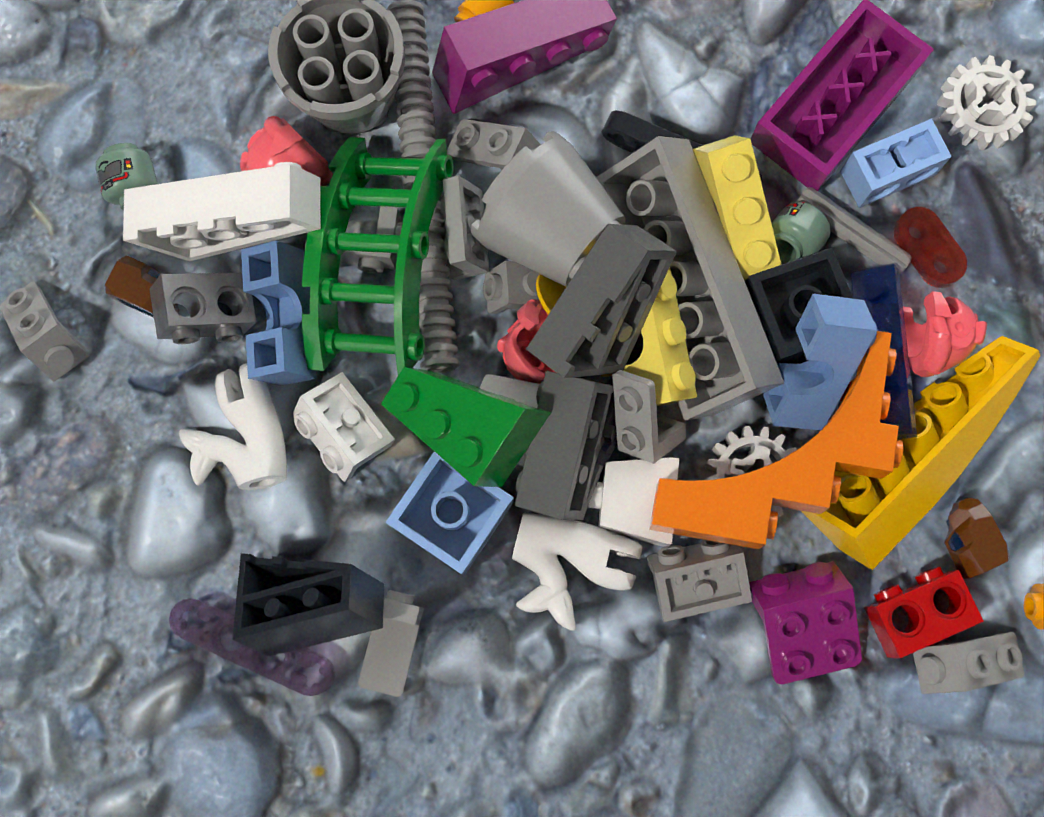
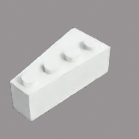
M280 162L273 167L124 189L123 241L187 261L198 260L321 229L320 177L303 170L301 165L293 162Z

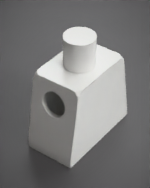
M661 458L654 464L643 459L606 462L602 482H597L588 508L600 509L598 527L654 545L670 546L673 534L649 529L659 478L677 480L679 458Z

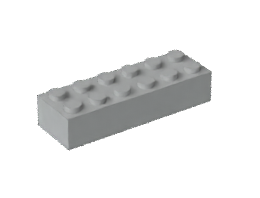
M658 136L597 176V180L626 219L625 225H637L676 250L670 269L677 286L676 298L680 317L686 328L685 340L690 364L695 371V388L697 392V398L678 402L684 420L716 415L784 384L689 139Z

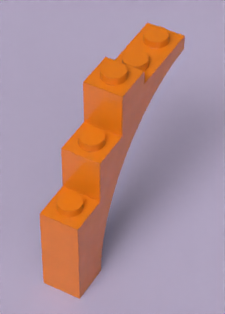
M877 331L875 342L867 349L861 360L854 380H852L851 386L841 405L826 426L801 448L777 462L734 477L695 481L659 478L649 530L760 549L766 545V539L773 540L776 533L778 512L771 511V505L821 514L830 508V503L836 504L839 497L841 477L834 475L835 471L879 479L892 473L893 467L898 468L901 463L903 441L897 440L899 426L880 423V420L886 419L890 407V393L884 392L886 376H891L896 361V349L890 348L892 333Z

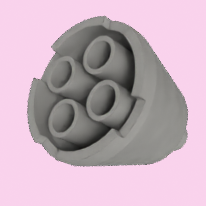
M296 0L297 5L284 16L278 27H273L269 40V64L281 92L295 107L323 124L331 132L357 134L382 125L388 117V112L405 66V46L401 29L395 16L390 10L387 11L375 0Z
M551 131L547 132L544 136L543 141L545 143L533 150L525 146L497 175L481 199L486 204L485 212L481 221L477 219L471 224V234L487 249L567 287L608 224L625 225L626 219L573 145L559 133Z

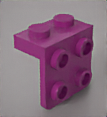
M834 561L828 563L817 562L808 565L804 569L784 574L773 573L764 576L760 580L749 582L752 603L763 620L771 674L777 684L783 685L855 667L860 664L862 653L853 587Z

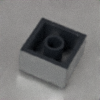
M833 248L750 275L745 282L777 365L778 363L790 364L806 358L796 332V327L812 294L853 299Z

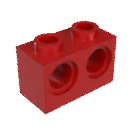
M937 566L914 576L917 582L916 585L902 590L900 585L896 584L873 594L877 602L865 606L864 609L887 658L905 657L984 622L959 570L943 572L941 567ZM938 589L943 590L949 598V606L944 613L939 612L933 603L934 594ZM898 606L906 611L909 619L907 627L901 632L892 623V613Z

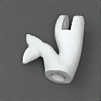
M247 363L240 366V379L234 371L227 369L218 373L215 380L219 406L225 417L242 435L246 442L245 445L222 435H212L208 432L197 430H179L181 442L192 452L190 461L191 475L198 486L205 481L218 461L223 462L227 466L238 488L242 490L272 487L284 482L287 478L284 436L268 383L248 379Z
M524 512L512 559L532 570L539 577L540 585L518 601L516 606L523 611L531 613L548 610L558 624L568 630L575 631L576 625L572 600L567 590L566 575L557 555L563 556L579 572L595 584L622 591L632 589L636 576L617 568L606 567L609 552L621 557L641 559L643 546L627 537L578 520H560L544 514Z

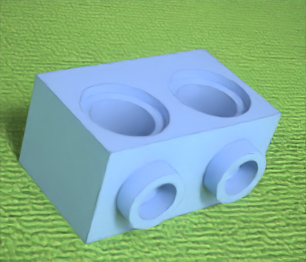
M929 119L852 152L840 172L855 202L861 208L935 176L952 156L933 120Z

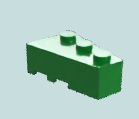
M403 367L381 402V405L468 482L477 487H502L552 413L433 371Z

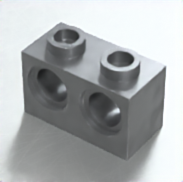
M242 272L161 274L150 288L157 339H172L174 344H190L199 341L200 337H216L218 342H232L243 338V335L256 323L252 295L243 292ZM217 302L226 304L231 309L232 316L222 313ZM173 304H181L187 308L190 318L180 316L175 311Z

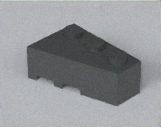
M608 224L526 350L563 378L614 374L619 370H624L676 254V250L637 225Z
M546 371L544 381L538 387L536 401L538 404L537 408L552 413L528 447L524 468L519 473L516 481L517 498L515 506L560 520H583L603 468L602 465L596 463L605 439L613 441L616 434V426L611 425L615 413L613 385L579 377L563 378L555 372Z

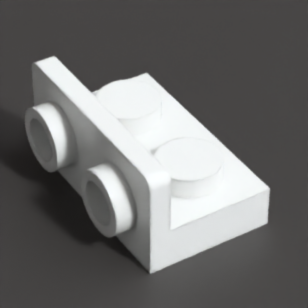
M343 372L301 395L293 412L297 430L303 437L311 439L320 451L321 459L327 469L332 473H337L344 482L353 476L358 467L391 447L395 441V438Z

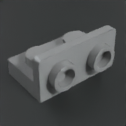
M459 175L443 179L444 195L441 198L442 215L445 218L443 228L446 229L444 248L449 262L446 263V266L450 269L448 278L457 280L489 273L488 250L471 234V224L477 219L481 221L484 214V205L481 200L483 198L482 190Z
M703 539L699 544L686 547L679 545L666 546L661 548L656 554L647 556L648 565L654 577L660 613L664 622L752 602L745 556L740 546Z

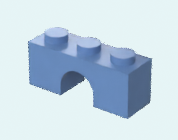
M278 240L241 249L243 292L254 295L259 299L264 307L267 319L265 331L246 335L248 379L283 386L317 378L316 370L307 369L303 341L302 314H310V287H302L305 251Z
M812 294L796 327L806 359L809 361L801 364L778 363L784 384L763 394L773 426L821 431L826 426L831 415L837 411L849 382L854 380L858 366L867 349L874 344L878 331L864 300Z

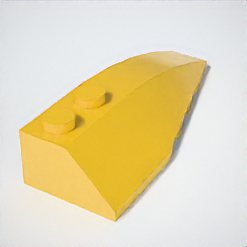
M1000 336L955 367L956 375L939 384L933 382L920 391L922 398L902 411L897 407L888 413L885 424L899 426L897 440L903 441V455L898 468L893 467V472L882 479L835 471L834 475L841 477L840 493L836 504L830 503V508L821 514L801 512L839 550L873 570L935 506L962 474L1017 396L1040 357L1039 350L1004 336Z

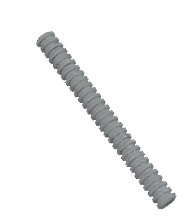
M398 0L390 4L387 11L390 10L395 16L401 29L405 46V66L395 94V100L398 103L396 112L399 115L397 124L400 127L398 136L402 140L399 146L400 151L403 153L401 158L424 159L436 141L434 139L436 129L433 126L435 124V117L432 114L434 106L431 102L433 96L430 90L431 79L428 77L430 75V68L427 65L429 57L428 53H426L428 46L427 41H425L427 36L424 29V7L420 2L414 0ZM403 176L406 178L403 181L404 189L411 190L416 176ZM442 194L434 210L428 231L429 251L422 263L419 298V326L425 340V350L422 357L424 361L420 363V368L436 373L450 372L459 367V360L454 358V355L458 353V348L456 345H453L457 337L456 333L451 330L455 327V320L450 318L454 314V308L449 305L453 297L452 293L448 292L451 288V281L446 278L450 275V269L445 266L449 259L446 253H444L445 240L443 239L446 237V229L441 227L445 224V218L441 214L440 200Z

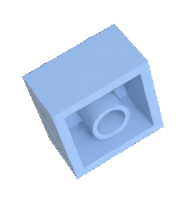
M434 451L385 523L465 576L514 503V497L499 487L473 486Z

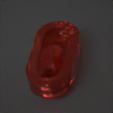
M913 207L905 211L896 221L894 238L899 247L911 255L912 259L910 262L927 284L935 288H947L963 277L967 270L966 255L936 213L925 207ZM914 227L918 229L921 238L911 236L909 228ZM934 262L942 263L945 266L946 272L939 273L934 267Z

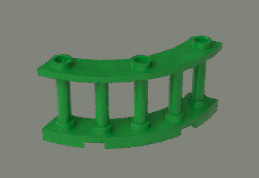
M349 137L340 147L329 165L330 171L334 172L329 186H320L321 229L308 232L302 275V287H310V314H302L307 369L324 371L342 350L395 354L397 373L399 375L403 367L413 368L424 355L425 340L424 336L420 334L419 326L423 259L428 255V231L434 210L443 192V179L453 176V160L450 155H447L445 139H437L427 152L425 158L418 159L372 157L370 153H367L365 138ZM372 175L416 176L411 190L364 188ZM355 206L406 207L400 235L345 232ZM344 251L398 253L394 286L339 283L341 255ZM338 301L394 304V336L342 333L338 326Z

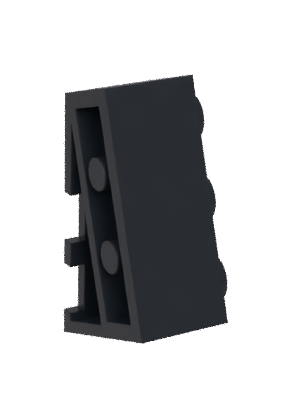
M241 553L232 640L269 657L382 629L384 583L352 564L306 559L305 562L289 561L284 557L272 556V559Z

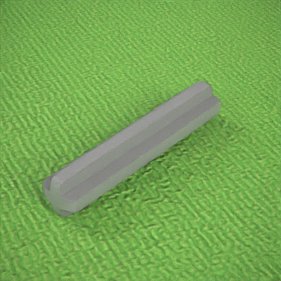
M813 187L806 188L797 200L810 203L819 208L826 216L830 224V231L894 276L900 275L909 265L912 259L909 253Z

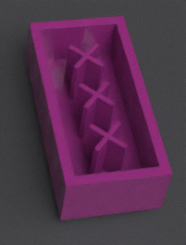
M863 0L758 121L751 137L752 145L807 188L813 187L819 191L917 75L934 49L872 2Z

